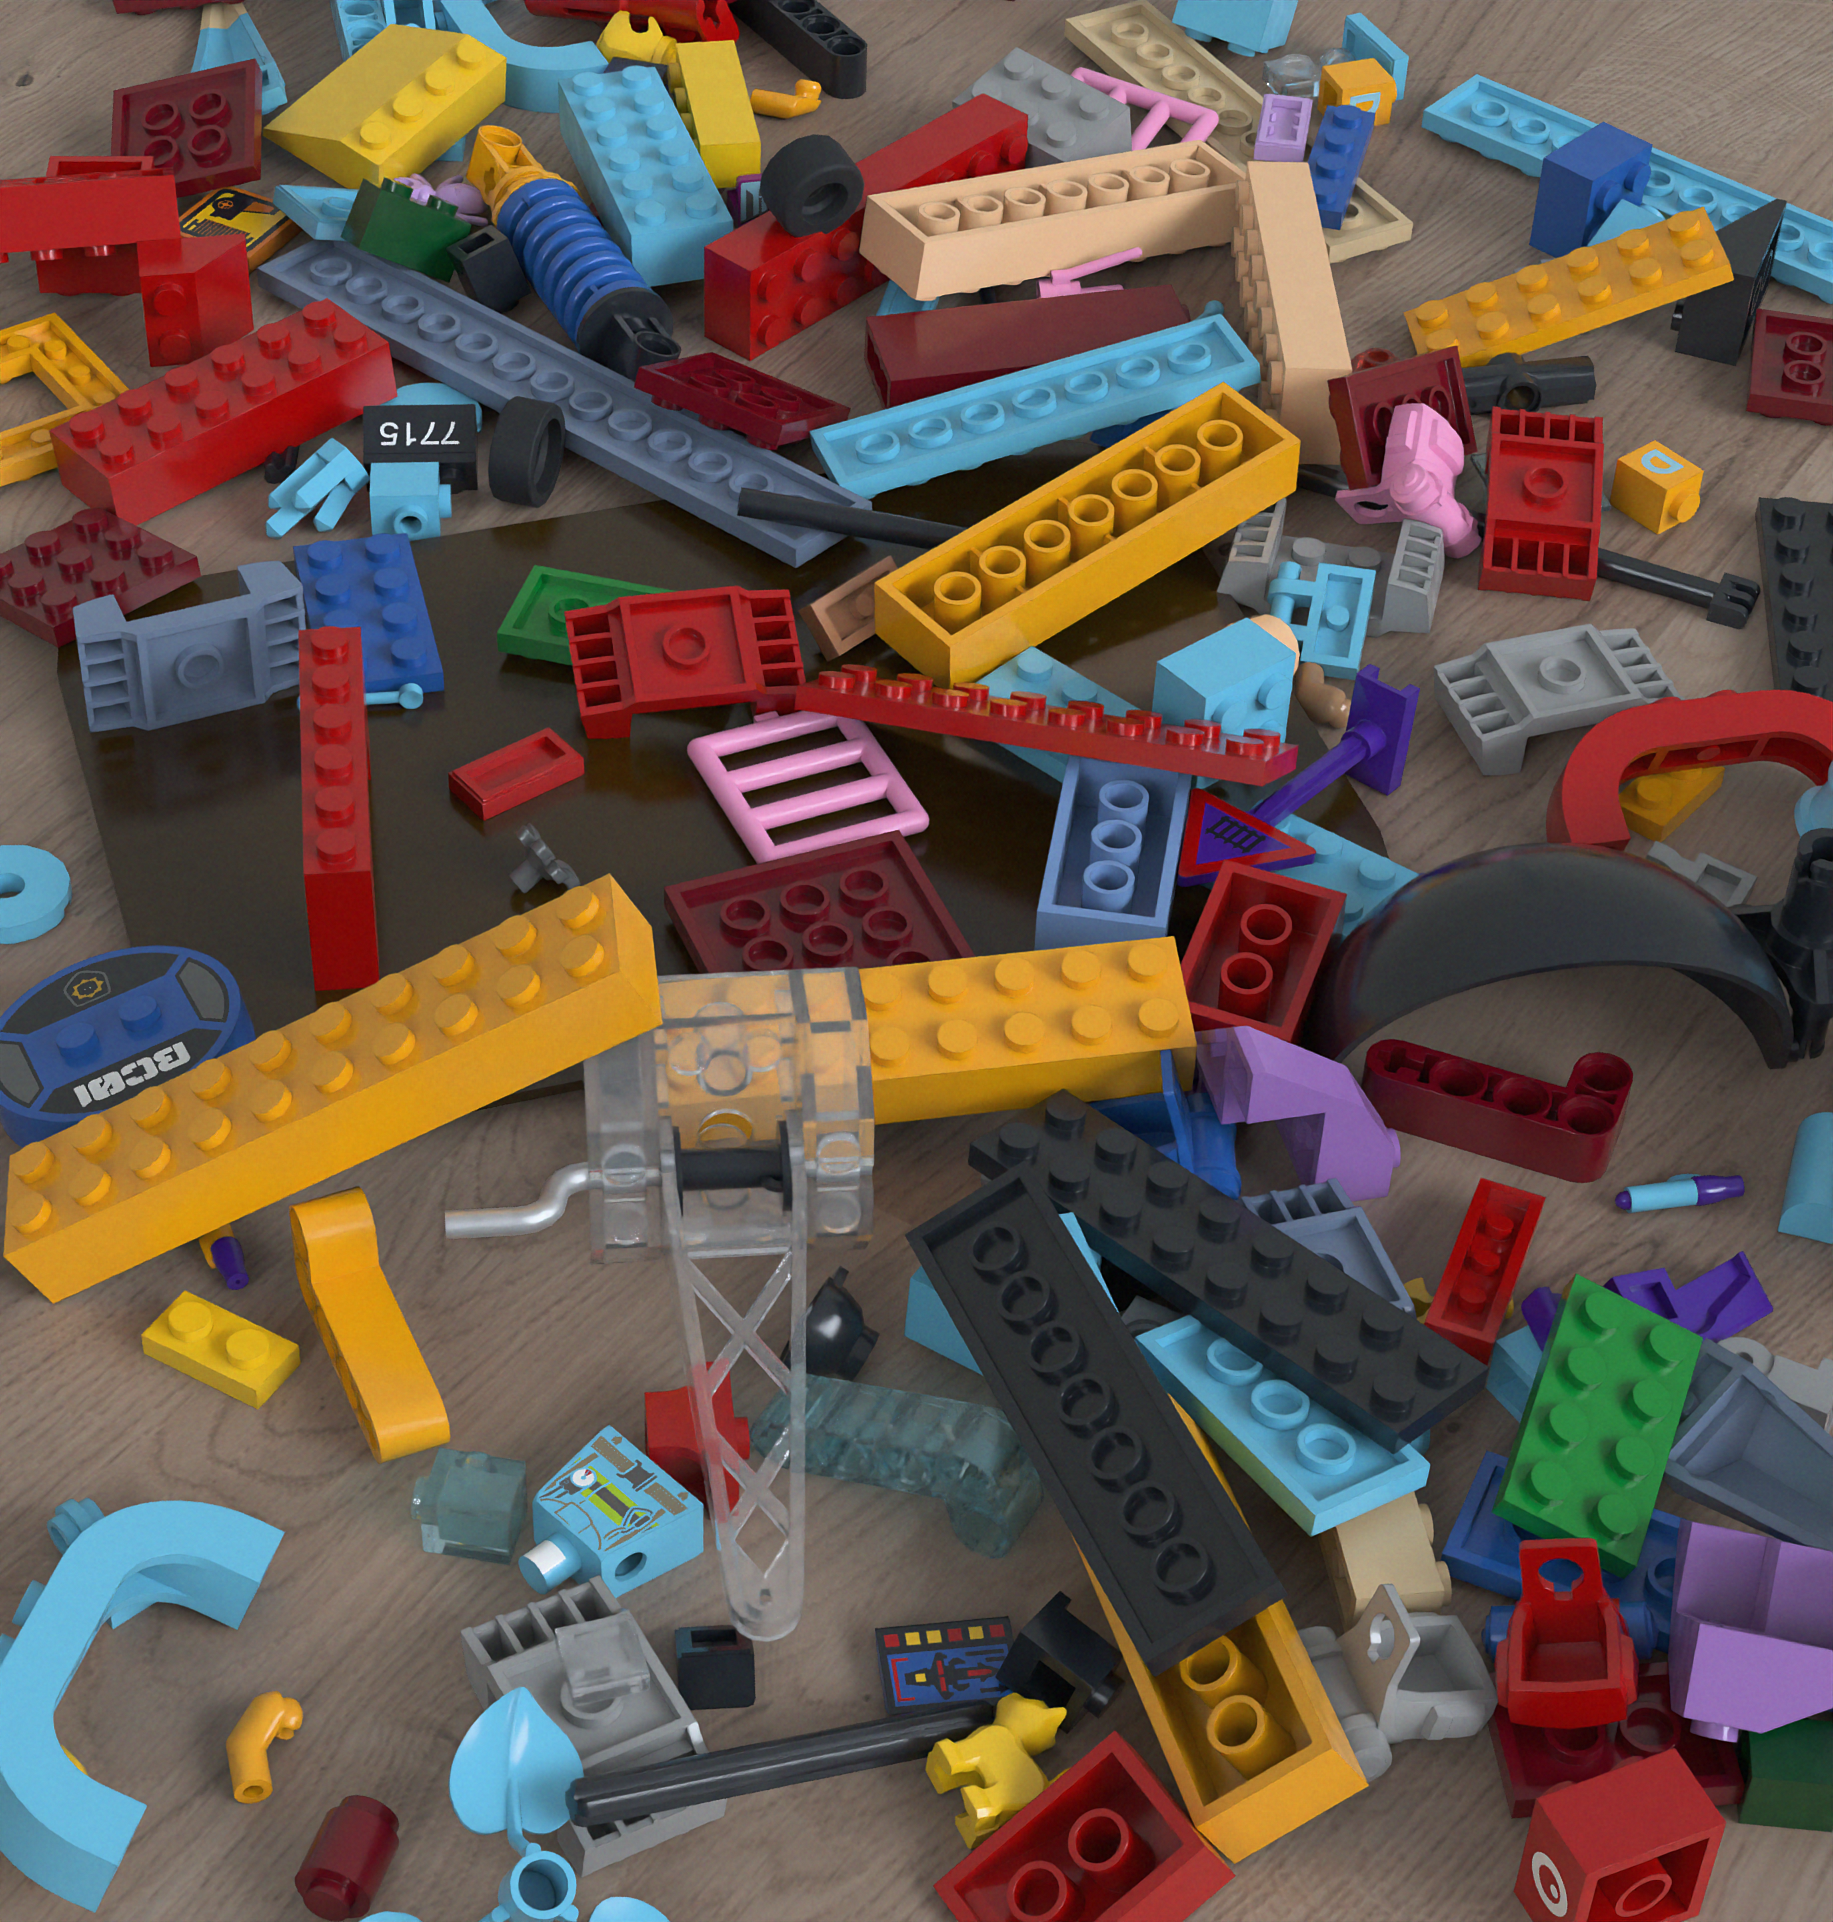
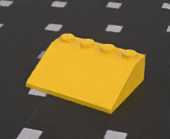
M390 24L263 128V136L347 189H359L363 178L379 185L382 184L384 177L393 180L398 177L411 178L413 173L420 174L505 102L507 58L469 34Z

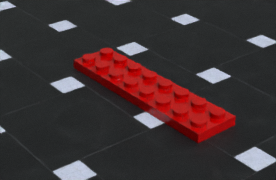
M848 664L842 665L841 672H819V679L797 685L795 710L1257 786H1265L1296 769L1299 745L1280 742V733L1265 729H1244L1243 736L1221 733V724L1208 720L1187 719L1184 721V727L1163 724V715L1152 711L1127 710L1125 717L1104 714V705L1089 701H1068L1067 708L1046 705L1047 696L1033 692H1011L1010 699L989 696L990 687L977 683H954L952 690L933 687V678L920 674H898L897 681L877 678V669L864 665Z

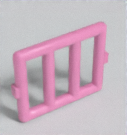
M1083 67L1076 68L1071 73V76L1123 104L1129 103L1150 110L1131 135L1132 151L1146 149L1169 117L1192 124V127L1180 143L1194 140L1205 142L1219 122L1218 114L1214 110Z
M776 711L754 716L752 724L695 738L687 746V753L757 864L895 830H900L903 837L923 832L929 825L928 814L862 720L808 711H799L779 716ZM837 726L847 739L844 742L727 772L718 758ZM859 762H863L872 776L751 808L742 793ZM884 798L889 800L897 812L896 814L777 846L774 845L765 831Z

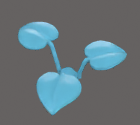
M518 1687L502 1696L486 1709L470 1727L461 1741L450 1767L448 1780L449 1798L453 1811L463 1827L478 1835L496 1834L507 1829L509 1845L522 1857L506 1873L500 1883L498 1890L499 1906L478 1922H505L507 1920L509 1922H553L555 1919L560 1922H577L576 1919L579 1912L571 1904L575 1897L577 1886L572 1867L560 1855L549 1851H541V1847L537 1843L527 1841L523 1836V1831L535 1835L549 1834L559 1829L570 1819L569 1809L565 1803V1792L570 1788L573 1780L584 1777L582 1763L577 1750L568 1736L542 1710L525 1687ZM610 1897L602 1901L595 1907L588 1922H670L655 1907L631 1897ZM385 1911L372 1914L359 1922L422 1921L406 1913Z

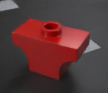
M729 1361L700 1362L698 1374L686 1386L671 1391L644 1392L645 1452L649 1459L703 1503L709 1520L738 1519L739 1461L750 1459L748 1417H734Z

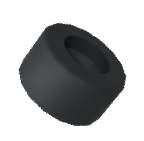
M812 134L797 138L782 147L770 159L761 175L760 193L764 203L783 229L794 237H803L821 231L823 234H828L841 226L855 212L862 200L865 183L860 170L840 143L828 135Z

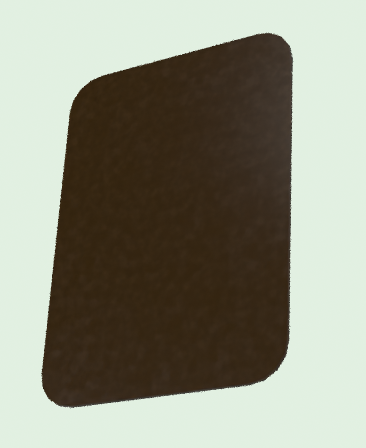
M1061 440L1036 447L1033 451L1024 455H1009L985 462L972 470H957L936 476L921 485H905L881 492L869 499V501L872 502V511L970 528L1107 448L1077 441ZM826 473L818 474L823 478L829 480ZM665 499L409 541L443 669L444 691L423 693V703L415 709L404 708L400 703L367 705L371 780H368L380 980L389 974L399 973L433 957L451 945L460 944L499 926L510 917L522 915L550 902L569 890L563 882L557 884L555 880L547 881L543 877L529 891L524 893L509 877V874L527 859L524 855V845L515 834L522 825L526 826L528 823H531L539 832L541 839L555 855L556 859L554 860H562L574 870L581 884L579 886H584L610 873L651 925L659 990L705 986L697 967L664 907V887L757 864L687 753L689 742L695 738L752 724L753 716L750 702L632 714L630 737L588 739L580 716L573 666L499 652L497 632L534 565L674 591L740 586L746 590L789 589L806 682L819 679V672L822 671L841 672L842 665L848 664L874 667L877 669V678L897 681L898 674H923L876 633L842 655L827 662L799 610L890 555L899 569L930 550L847 536L795 568ZM1199 548L1038 644L1035 648L1135 707L1145 711H1152L1157 661L1222 630L1232 622L1244 619L1245 616L1230 594L1217 592L1221 578L1202 548ZM294 560L282 562L297 578ZM232 570L202 575L123 616L126 622L238 597L240 596L238 571ZM305 614V625H306V630H307V629H309V627H308L307 618H306V614ZM77 639L59 647L57 660L58 683L130 948L154 945L183 947L202 952L221 962L231 972L237 982L254 1026L256 1039L268 1031L280 1029L316 1012L325 1004L337 1002L365 989L315 991L303 868L300 711L297 707V699L300 696V684L273 693L263 704L147 731L137 727H126L90 733ZM1291 692L1285 743L1299 745L1296 769L1265 786L1219 780L1202 790L1242 811H1249L1259 800H1265L1330 750L1293 692ZM864 721L929 816V825L923 832L905 836L904 838L975 956L1034 951L1037 908L1063 783L996 742ZM837 726L718 758L727 772L844 742L847 739ZM548 727L584 758V775L485 821L479 818L449 790V772ZM863 762L748 791L742 793L749 806L755 808L872 776ZM1345 774L1341 775L1292 813L1389 859L1380 829ZM1190 789V796H1189V805H1190L1191 792H1192L1191 789ZM884 798L765 831L774 845L777 846L896 814L897 812L889 800ZM1176 884L1168 937L1174 936L1180 965L1211 893L1210 889L1200 884L1188 887H1181ZM647 1032L475 1111L651 1076Z

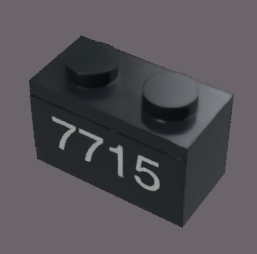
M475 404L363 406V465L369 477L371 463L439 462L440 484H450L451 495L461 493L464 490H478V432ZM370 481L366 484L367 492H370Z

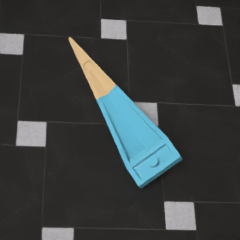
M224 2L203 4L199 40L191 73L255 58L262 71V115H266L274 111L279 105L287 103L284 80L243 3L232 5Z

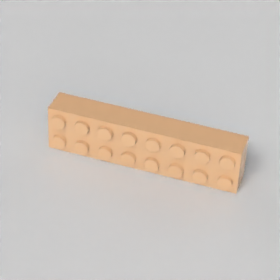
M1194 140L868 195L859 253L875 265L882 274L888 276L901 287L909 297L919 301H932L937 296L958 292L975 293L980 288L1001 284L1018 285L1023 280L1044 276L1051 277L1052 270L1073 268L1135 247L1141 248L1142 255L1129 260L1131 262H1141L1146 260L1147 257L1168 253L1183 254L1189 249L1205 246L1221 247L1226 245L1227 242H1231L1232 227H1239L1240 212H1236L1235 190L1237 180L1245 181L1246 173L1202 140Z
M1247 161L1245 181L1237 180L1235 209L1236 212H1240L1239 227H1232L1231 256L1236 257L1235 280L1240 282V307H1245L1244 332L1249 333L1248 349L1260 364L1261 383L1254 384V387H1259L1258 408L1301 440L1299 464L1340 465L1341 447L1336 422L1329 410L1330 392L1327 380L1351 374L1352 366L1308 162Z

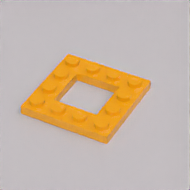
M55 312L0 330V385L11 381L15 377L34 372L68 408L67 410L0 432V487L16 481H26L37 474L57 468L49 430L69 421L76 414L93 410L116 399L121 393L130 390Z

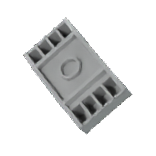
M1286 498L1281 499L1236 526L1217 589L1219 593L1230 594L1236 603L1255 608L1260 615H1269L1271 605L1267 601L1269 585L1272 580L1277 578L1280 563L1285 561L1295 562L1301 566L1300 580L1313 582L1316 581L1319 562L1376 570V582L1365 636L1378 638L1389 631L1430 633L1445 568L1442 529L1427 523L1404 518L1395 554L1380 552L1370 547H1350L1326 543L1312 537L1297 538L1285 536L1282 533ZM1299 607L1295 609L1291 624L1307 626L1310 608Z
M1585 624L1483 644L1471 655L1434 666L1435 700L1446 714L1447 719L1453 725L1459 738L1467 747L1483 775L1519 773L1522 767L1527 739L1530 736L1597 724L1620 711L1648 705L1665 697H1678L1681 700H1685V698L1680 696L1673 686V681L1669 680L1661 664L1657 663L1650 653L1649 647L1645 646L1635 628L1598 630L1592 624Z
M600 1575L590 1578L589 1582L569 1590H560L558 1594L539 1602H530L526 1607L504 1616L503 1614L495 1616L494 1620L474 1628L468 1627L460 1630L466 1674L483 1710L488 1709L494 1702L518 1687H525L542 1710L561 1728L572 1742L582 1763L584 1777L709 1753L696 1719L629 1609L620 1606ZM728 1798L588 1827L576 1826L570 1818L557 1829V1840L580 1878H583L610 1864L620 1862L631 1855L655 1847L661 1842L724 1817Z

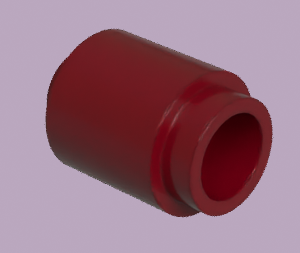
M351 1795L345 1797L338 1807H334L326 1813L295 1876V1886L303 1897L305 1906L313 1914L325 1920L339 1922L347 1918L362 1917L369 1911L399 1847V1839L396 1834L399 1829V1821L390 1808L373 1798Z

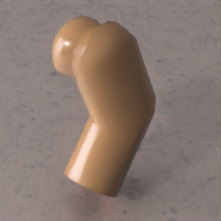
M1306 662L1298 666L1295 672V697L1309 719L1316 723L1329 722L1331 726L1337 729L1346 727L1351 700L1345 698V692L1337 687L1324 684V671L1320 665Z

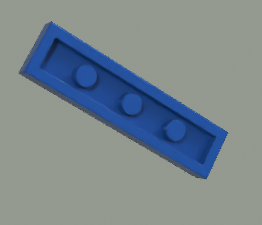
M1327 105L1308 159L1323 228L1341 230L1374 129L1375 113L1362 111L1353 105H1341L1338 107Z

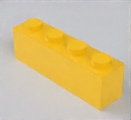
M730 40L676 43V63H668L667 65L669 92L673 93L674 105L716 188L736 187L738 176L761 173V141L735 42Z

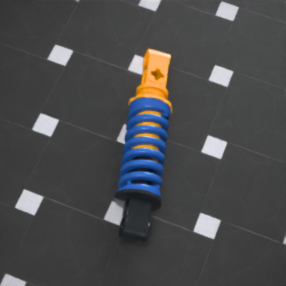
M495 125L479 127L466 178L480 190L483 201L491 208V221L494 227L509 239L524 276L565 333H567L576 346L578 353L634 382L640 366L679 359L681 347L671 338L673 333V317L668 305L657 293L647 286L642 276L635 270L629 259L625 257L619 246L614 243L609 233L604 230L599 220L584 203L577 187L572 182L561 179L558 174L544 170L542 165L534 159L524 146L521 137L515 132Z

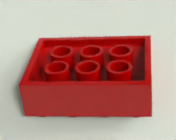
M173 167L0 180V264L9 262L8 253L30 251L31 261L63 258L62 249L84 247L86 257L118 254L117 245L181 238Z

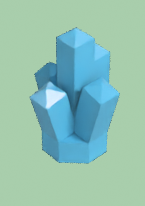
M333 438L329 439L267 497L268 507L278 511L264 524L266 535L280 540L323 501L324 503L314 517L313 523L319 532H331L352 497L370 481V477L362 464L344 445Z

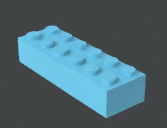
M629 66L618 72L603 74L583 72L575 75L573 78L559 79L560 133L595 205L603 226L614 243L619 246L625 257L629 259L635 270L642 276L649 287L704 279V247L732 232L733 219L656 68Z

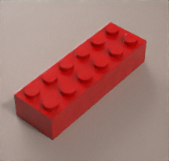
M326 298L322 301L312 302L301 311L275 323L266 324L260 327L258 331L229 345L217 347L210 354L183 367L173 368L164 376L137 389L127 390L116 399L88 412L76 414L69 421L49 430L61 483L88 507H100L137 526L264 463L273 451L282 454L288 446L297 447L363 414V406L381 405L398 397L389 342L330 299Z

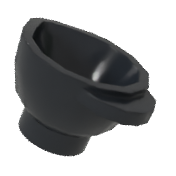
M842 1266L836 1270L832 1278L828 1277L804 1312L778 1359L775 1374L821 1378L836 1373L852 1382L866 1362L880 1333L865 1325L862 1308L848 1290L843 1287L849 1271Z

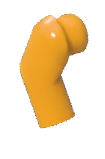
M799 79L795 84V96L755 88L750 98L752 111L756 114L782 119L815 112L821 104V100H818L822 89L821 85L818 82Z
M278 1691L265 1692L254 1697L228 1736L226 1751L234 1798L238 1802L244 1804L258 1803L271 1795L273 1787L266 1750L274 1737L279 1740H288L294 1736V1730L300 1729L303 1720V1710L300 1703L294 1698H283L282 1694Z

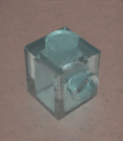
M439 1448L430 1475H420L418 1477L411 1502L412 1519L421 1520L423 1551L510 1565L528 1510L526 1461L495 1457L477 1451L464 1452Z

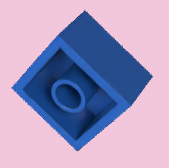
M1602 122L1543 158L1529 245L1555 258L1565 256L1577 248L1587 247L1621 199L1640 206L1642 204L1644 188L1651 176L1649 161L1653 144Z

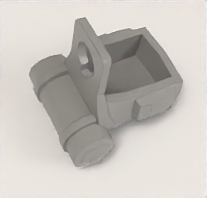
M1380 1584L1358 1623L1339 1638L1330 1627L1315 1626L1297 1631L1368 1783L1383 1775L1391 1765L1392 1753L1389 1744L1401 1743L1406 1739L1426 1738L1427 1740H1442L1444 1738H1461L1475 1735L1478 1731L1482 1730L1492 1717L1498 1703L1496 1689L1483 1659L1457 1615L1440 1616L1434 1612L1408 1613L1393 1584Z

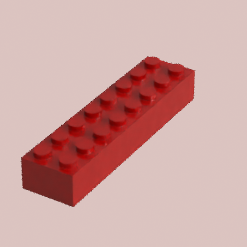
M982 93L855 163L865 183L862 200L855 212L841 226L830 233L823 234L821 231L803 237H794L786 232L772 212L768 211L704 247V337L751 361L889 281L890 278L882 274L875 265L859 253L867 196L1025 169L1026 152L1028 149V114Z

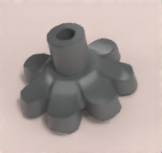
M528 823L526 826L522 825L515 835L524 845V855L527 859L509 874L513 882L524 893L529 891L543 877L547 881L555 880L557 884L563 882L569 890L581 885L576 873L567 863L562 860H554L556 859L555 855L541 839L537 829L531 823Z

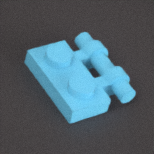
M1291 561L1280 563L1277 578L1272 580L1269 585L1267 601L1271 605L1269 615L1280 618L1291 628L1297 639L1299 652H1301L1300 665L1306 662L1316 663L1323 668L1324 676L1355 680L1361 662L1376 582V570L1319 562L1316 581L1313 582L1300 580L1302 568L1299 564ZM1299 607L1310 608L1307 626L1291 624L1295 609Z

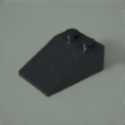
M1775 199L1715 231L1730 262L1734 280L1687 296L1685 301L1680 299L1677 301L1670 328L1673 331L1679 332L1675 352L1736 366L1752 329L1756 309H1760L1769 288L1787 204L1786 200Z

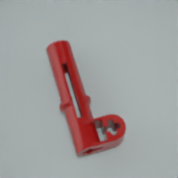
M524 0L525 6L531 14L542 17L609 23L614 14L620 10L630 13L631 28L635 32L648 27V19L651 16L655 18L659 27L665 30L666 35L675 38L677 43L734 40L736 44L740 36L739 28L726 0Z

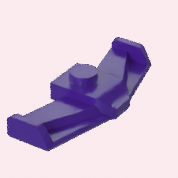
M1744 1251L1737 1253L1730 1260L1675 1290L1665 1268L1614 1276L1602 1286L1703 1337V1341L1708 1338L1715 1343L1731 1337L1773 1312V1306ZM1549 1287L1535 1289L1521 1304L1522 1314L1542 1352L1544 1351L1562 1295L1552 1293Z

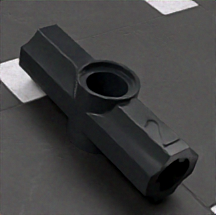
M1506 352L1495 356L1485 366L1462 368L1471 415L1492 413L1493 406L1507 410L1520 411V409H1525L1528 412H1537L1540 408L1585 404L1589 400H1594L1597 385L1594 376V365L1589 356L1525 362L1523 357L1517 353Z

